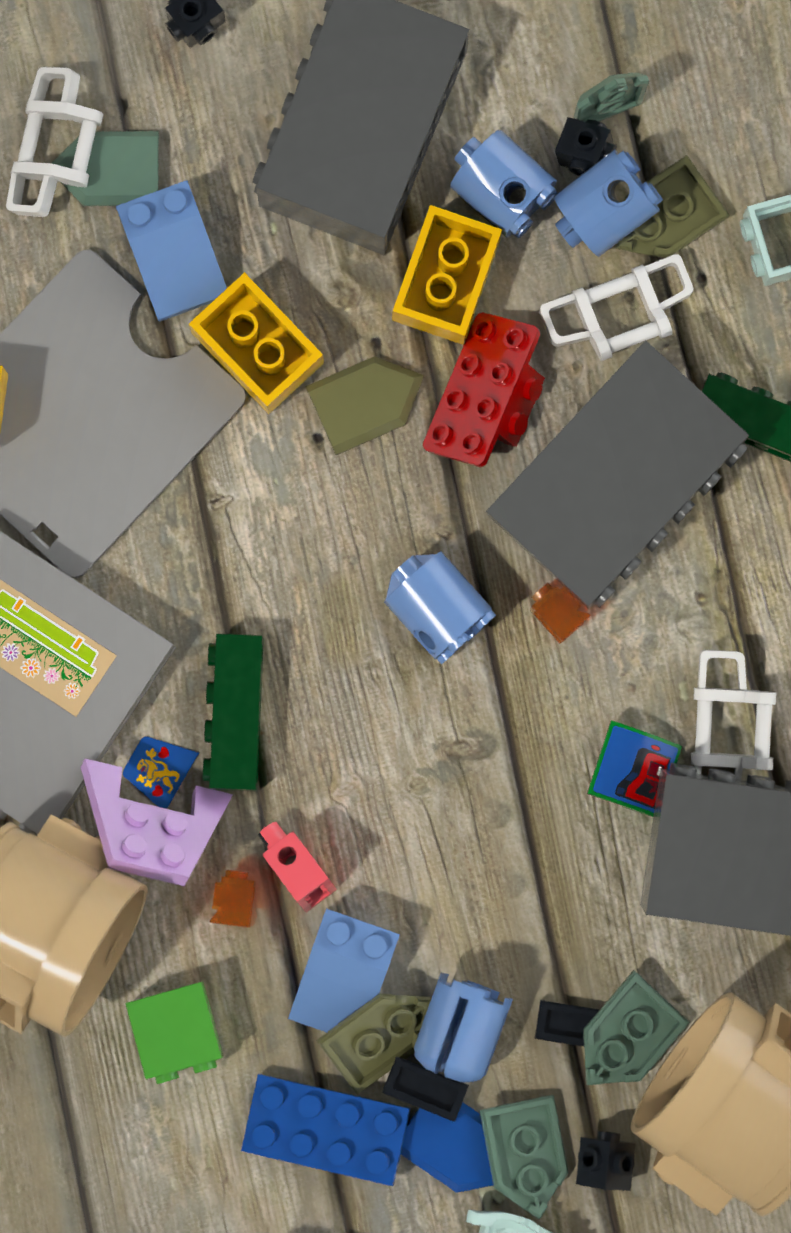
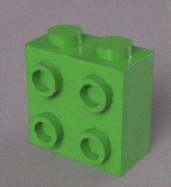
M204 982L125 1003L145 1079L155 1077L157 1084L179 1078L178 1070L193 1066L194 1073L216 1068L215 1060L224 1057Z

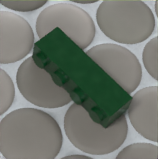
M718 372L716 376L709 374L701 391L749 435L744 444L791 462V401L784 404L772 399L774 395L765 389L752 387L749 390L737 385L738 380L724 373Z
M216 634V643H209L208 666H215L214 681H207L206 704H213L212 720H205L204 742L211 743V758H204L203 781H209V788L213 790L257 792L264 638L261 635Z

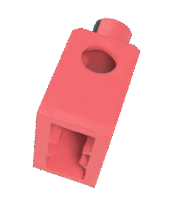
M275 821L259 832V838L268 848L262 854L306 913L337 890L294 831L286 835ZM296 856L293 863L285 864L289 857Z

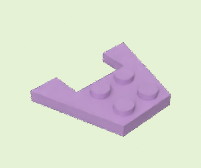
M85 758L81 771L108 868L185 886L233 794L196 786L192 793L191 815L119 798L122 767Z

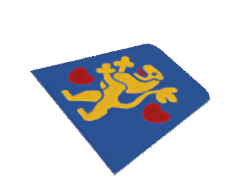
M143 737L126 764L123 776L156 806L167 809L199 753L150 737Z

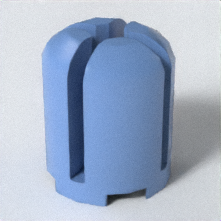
M441 972L414 1045L415 1057L429 1071L434 1073L442 1072L445 1077L459 1082H474L482 1079L487 1073L513 999L505 998L504 1002L497 1000L500 992L469 980L459 982L453 979L452 983L447 982L449 974Z

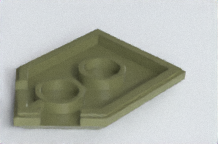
M686 155L647 181V183L650 182L663 199L658 204L660 211L616 244V249L667 258L726 220L730 215Z
M374 356L307 385L305 388L335 455H339L405 426L424 375Z
M378 994L316 1041L358 1095L391 1070L396 1056L406 1059L415 1053L414 1045L431 997Z

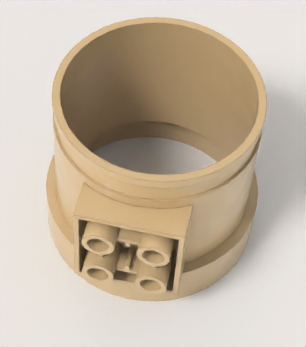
M51 814L37 836L33 833H26L12 822H8L0 827V1023L20 1034L23 1033L31 1019L63 1037L70 1035L78 1027L93 1007L117 967L137 926L147 897L148 888L145 884L121 871L108 868L100 836L93 837L87 834L71 819H59Z
M731 992L722 995L713 1002L678 1041L644 1092L631 1122V1131L657 1150L653 1170L658 1173L659 1177L667 1184L675 1185L689 1195L695 1205L708 1209L716 1216L733 1197L740 1202H745L759 1216H765L776 1210L791 1196V1014L775 1002L763 1016Z

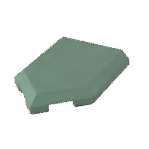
M637 72L610 75L580 96L573 119L584 122L592 119L600 122L641 105L649 83L647 75Z
M96 131L86 171L89 174L87 187L61 184L83 206H117L158 191L159 131ZM79 136L51 164L72 169Z
M636 971L630 973L583 1029L586 1085L641 1081L690 1023Z
M554 1095L479 1110L494 1188L531 1215L540 1219L557 1187L561 1186L569 1173Z

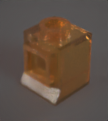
M547 583L531 597L536 602L530 608L531 613L559 644L567 639L591 616L589 613L579 611L581 605L564 586L559 589L557 585L552 587Z
M225 870V877H221V883L215 882L212 909L217 910V912L211 918L210 923L250 928L256 881L248 880V872Z

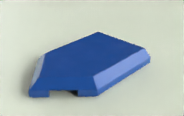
M462 1102L457 1118L453 1122L418 1108L407 1125L401 1155L456 1193L494 1186L480 1113Z

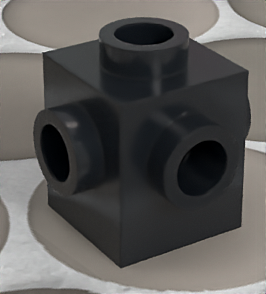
M169 0L168 6L165 7L168 19L165 23L166 28L177 42L183 39L189 48L197 43L203 45L210 41L216 35V29L226 22L224 10L216 0Z
M568 117L557 143L555 153L560 166L567 167L570 172L580 176L614 149L617 151V145L613 142L611 130L602 122L592 119L584 122Z
M597 1131V1138L581 1137L576 1185L602 1190L631 1191L636 1143L620 1141V1133Z

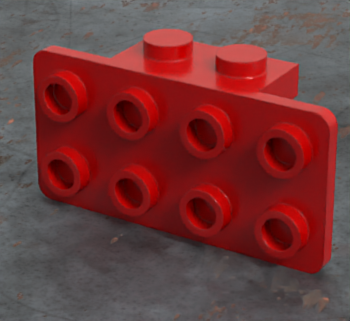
M484 312L476 315L423 441V448L426 451L476 467H484L490 458L497 438L504 444L517 447L521 435L527 429L528 418L536 400H538L542 393V385L545 380L540 373L528 365L540 337V330L537 327Z

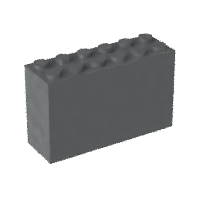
M326 0L324 11L327 13L324 24L320 25L317 23L309 44L313 46L309 60L305 58L301 60L295 80H298L295 94L289 92L281 110V114L284 115L282 126L280 129L274 127L267 144V149H270L268 160L266 163L260 162L254 174L253 183L256 184L254 193L257 194L259 207L385 256L467 54L469 29L396 0Z
M645 340L486 512L499 527L585 607L589 609L595 604L600 608L615 592V589L611 586L619 576L626 580L640 566L642 561L638 556L647 547L653 552L667 537L668 532L664 528L672 519L679 524L695 506L691 499L698 492L705 496L720 480L722 476L717 471L724 464L731 468L748 449L744 442L749 435Z
M671 763L670 770L660 769L640 904L645 914L791 936V780H786L784 787L775 785V781L770 780V777L748 774L747 781L736 780V775L725 770L709 769L708 775L697 774V769H694V766Z

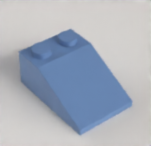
M187 180L116 206L159 322L212 303L227 289Z
M326 908L288 1019L328 1032L380 993L400 934Z

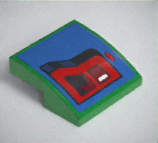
M611 720L587 795L653 817L660 769L670 770L671 763H677L682 746Z

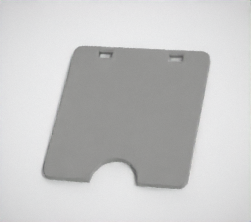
M91 250L78 252L0 334V366H3L8 373L0 433V515L55 566L71 578L81 577L89 571L243 407L246 400L243 387L197 345L188 352L174 358H156L140 350L131 336L130 318L136 303L142 295L97 253ZM42 523L58 536L51 547L33 532Z

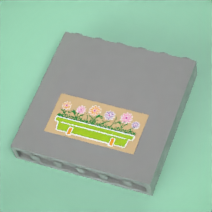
M1 531L0 819L4 820L9 815L20 822L18 826L21 830L37 836L51 814L59 819L65 816L85 786L81 771L84 759L101 762L176 647L173 643Z

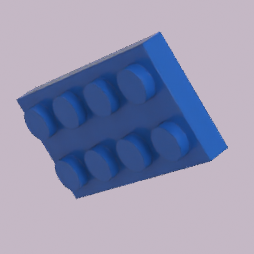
M258 1074L241 1151L394 1186L411 1108Z

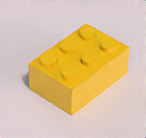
M430 205L392 310V321L464 345L501 239L502 229Z
M245 272L189 323L191 333L268 414L324 364L323 354Z

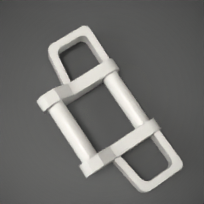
M41 67L37 71L25 113L28 114L18 161L13 162L6 203L7 209L17 215L46 217L50 212L57 182L76 187H87L89 174L86 171L96 128L101 126L103 113L75 104L80 75L70 68ZM52 79H65L61 102L44 101L48 85ZM43 119L73 120L82 123L72 169L56 164L33 162ZM25 179L43 180L37 202L32 206L21 205Z
M674 254L647 266H637L631 269L632 273L584 290L583 287L572 291L570 295L541 305L539 313L552 345L559 347L589 340L599 359L604 361L612 358V353L657 336H660L662 339L672 335V328L664 311L687 299L693 292V285L681 256ZM673 266L678 273L683 291L659 303L648 275ZM637 287L651 323L606 339L600 329L591 304ZM575 303L585 331L559 336L555 331L549 312Z
M701 651L699 655L698 687L694 688V700H697L695 752L691 753V765H694V769H697V774H701L702 766L735 767L734 775H736V780H741L743 768L773 770V758L770 757L772 705L776 704V692L747 690L745 657L741 652ZM708 659H735L737 662L739 689L705 688ZM713 701L757 704L754 755L710 753Z

